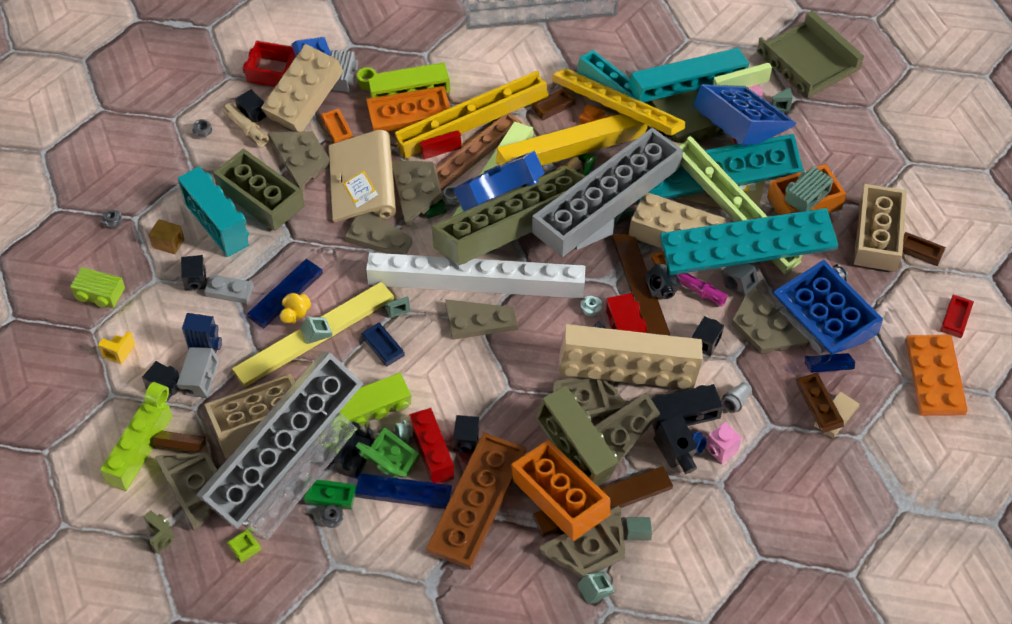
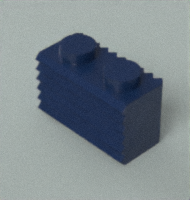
M186 314L182 331L188 350L189 347L212 348L216 354L217 350L221 349L222 337H219V326L215 324L214 316Z

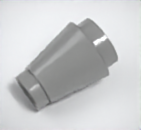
M742 382L725 393L721 401L723 408L729 413L740 411L752 392L751 386L746 382Z

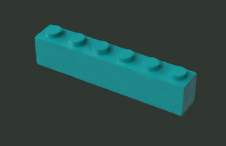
M739 47L632 72L629 89L635 98L641 102L656 100L700 89L701 84L713 85L714 77L747 69L749 61Z

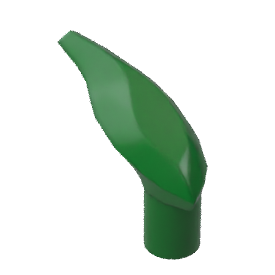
M586 153L579 155V160L585 162L582 171L584 176H587L594 167L597 160L596 155Z

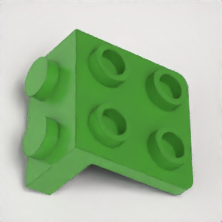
M383 428L371 447L360 442L356 444V447L361 450L359 454L368 461L372 460L378 464V469L396 478L398 475L407 478L422 456L421 453L386 428Z

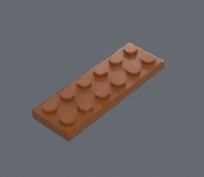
M483 432L426 548L427 554L466 569H472L513 482L511 464L526 454V447Z

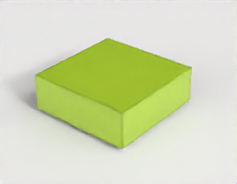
M248 529L227 542L240 563L262 550Z

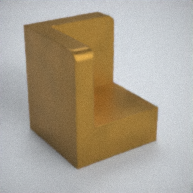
M161 219L157 220L148 234L153 248L174 255L185 239L180 225Z

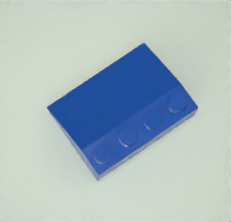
M701 84L693 105L694 108L700 111V115L709 118L713 125L722 128L725 134L735 138L736 142L742 146L760 144L796 125L795 121L746 86Z
M822 260L773 292V295L831 355L861 345L880 332L883 318L825 260Z

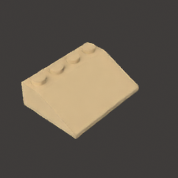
M291 374L204 404L225 459L234 453L293 386L295 380Z

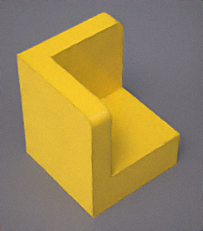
M127 331L123 337L115 335L111 341L102 338L98 347L103 358L122 365L135 346V341L132 333Z

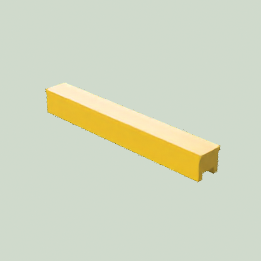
M536 70L396 131V145L405 159L421 152L420 141L459 130L461 134L466 133L549 96L547 93V83L541 79L539 71Z
M618 114L497 147L495 162L497 165H503L513 158L535 150L539 162L543 166L638 139L646 133L648 125L636 121L625 114Z

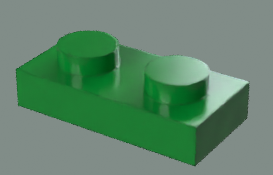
M309 478L304 498L305 504L319 506L334 505L342 509L352 510L356 494V484Z

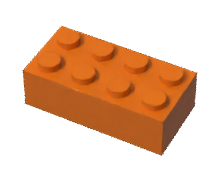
M549 439L511 464L513 482L572 541H575L610 516V498Z

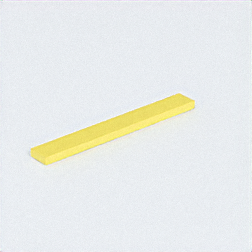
M380 282L321 317L327 319L333 334L332 336L387 303L392 302L394 296ZM301 329L235 366L232 368L233 373L244 388L329 338L307 344Z

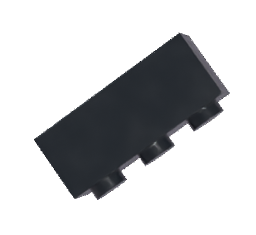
M714 384L700 385L694 389L678 390L672 394L656 395L651 398L660 412V415L652 423L655 433L660 422L682 414L687 426L721 419L723 405Z

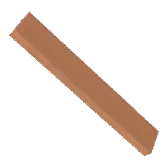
M510 113L500 117L436 169L441 191L450 186L499 146L514 121L520 124L522 122Z

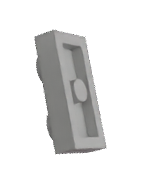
M211 274L205 289L206 297L248 304L254 285L252 281Z

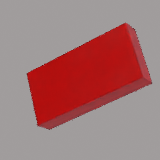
M459 130L420 141L421 155L424 160L462 148Z
M953 294L940 332L962 338L974 301Z

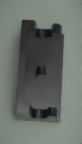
M353 422L335 458L337 473L359 479L367 459L359 454L361 450L356 447V444L360 442L371 447L376 439L370 428L364 432L360 429L359 423Z

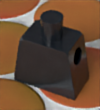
M682 414L660 422L653 439L669 466L674 468L680 465L684 474L695 471L697 466L692 458L697 451V446Z

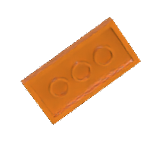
M444 86L366 99L373 131L403 129L450 108Z
M907 335L905 341L920 416L966 415L968 409L952 335Z

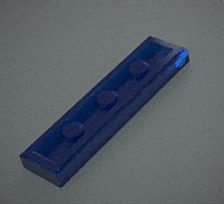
M306 258L247 313L248 318L264 329L285 309V306L282 305L283 298L290 293L302 294L323 274V270Z
M359 473L355 498L446 509L451 499L452 485Z

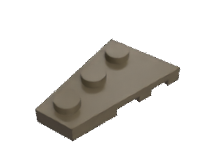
M373 212L356 216L345 236L346 242L386 254L407 255L413 243L410 236Z
M445 299L452 340L518 330L514 307Z
M645 393L594 427L596 430L601 431L605 443L609 449L615 451L620 463L660 415V412L649 395Z

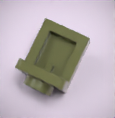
M150 510L144 516L148 528L156 534L150 540L153 551L158 554L162 549L170 546L175 536L171 526H169V521L162 514L157 516Z

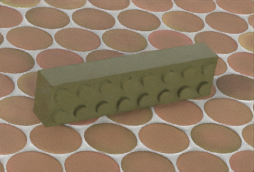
M565 166L538 178L539 182L534 185H522L431 226L434 249L457 265H461L474 258L483 256L489 251L500 248L513 240H517L532 232V216L586 176Z

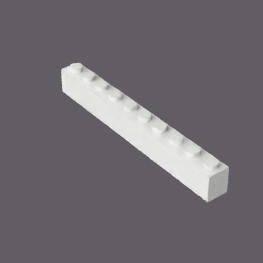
M369 253L366 271L368 285L371 286L382 282L388 287L568 298L584 297V265L472 259L465 264L457 265L447 257Z

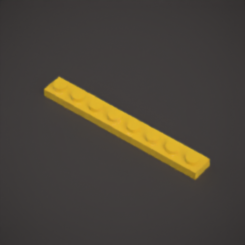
M568 68L552 74V81L560 86L586 96L590 100L597 101L605 107H610L636 121L645 123L651 128L658 129L666 135L672 136L685 129L684 120Z

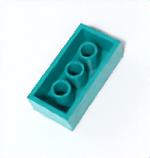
M199 166L178 177L185 206L227 258L249 246V232L245 227L246 219L242 212L235 210L232 200L225 198L222 188L214 184L208 172L205 173Z

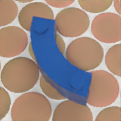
M534 150L513 158L501 166L497 165L484 171V174L471 178L455 187L454 192L463 211H466L524 184L527 186L534 185L539 182L538 178L545 173Z

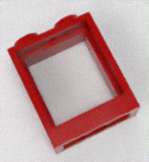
M256 40L253 48L249 50L247 62L243 64V73H245L246 81L276 87L296 58L293 47ZM261 59L286 62L283 72L258 68Z

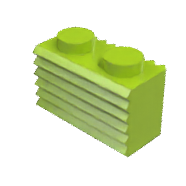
M84 267L80 268L71 284L72 293L78 301H88L95 303L99 307L106 308L107 306L112 309L125 289L122 277Z

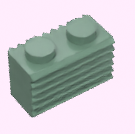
M815 166L808 171L804 170L795 183L791 182L786 187L785 201L800 212L810 211L831 191L833 178Z

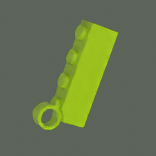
M445 62L377 74L374 69L369 67L362 68L357 72L358 86L361 89L369 90L371 98L444 86L446 93H450V78Z
M401 372L359 388L317 437L318 447L325 452L334 451L340 444V435L345 430L350 429L353 422L359 423L362 427L367 421L372 419L379 420L386 417L390 412L406 409L411 404L412 395ZM325 434H333L336 439L334 442L327 444L321 441V437Z
M155 382L149 385L145 393V402L141 404L100 469L106 484L127 491L155 446L153 445V437L161 430L164 431L173 417L169 405L165 404L169 395L168 387Z

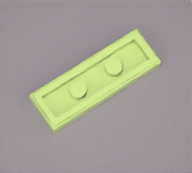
M769 63L714 77L713 85L751 87L769 82L772 67Z

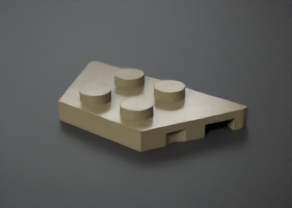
M313 131L268 133L269 139L295 184L302 191L310 179L314 180L319 175V172L330 164L329 157Z
M392 161L404 220L408 227L414 224L412 220L420 213L424 215L426 211L430 210L432 205L438 203L443 198L436 167L433 162Z
M755 287L745 295L733 318L732 325L761 354L771 353L772 351H786L789 347L801 345V348L808 346L809 340Z
M572 377L555 381L553 392L567 386L570 392L577 396L578 404L583 411H587L591 418L614 414L630 404L606 380Z
M198 452L191 455L187 453L177 454V457L163 458V455L156 456V462L194 531L197 530L213 509L196 494L217 472L215 465L207 452Z
M618 506L610 510L609 517L575 541H572L566 534H563L539 546V552L581 579L585 574L599 572L624 559L625 545L623 542L621 508Z

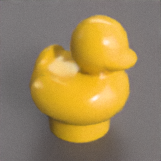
M290 293L282 300V305L285 306V309L281 311L280 318L284 323L293 324L296 323V320L302 319L306 315L307 310L311 308L308 296Z

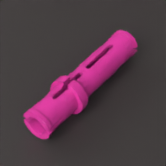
M688 273L676 274L681 285L698 293L699 297L707 298L721 307L725 304L728 294L712 287L711 283H705Z

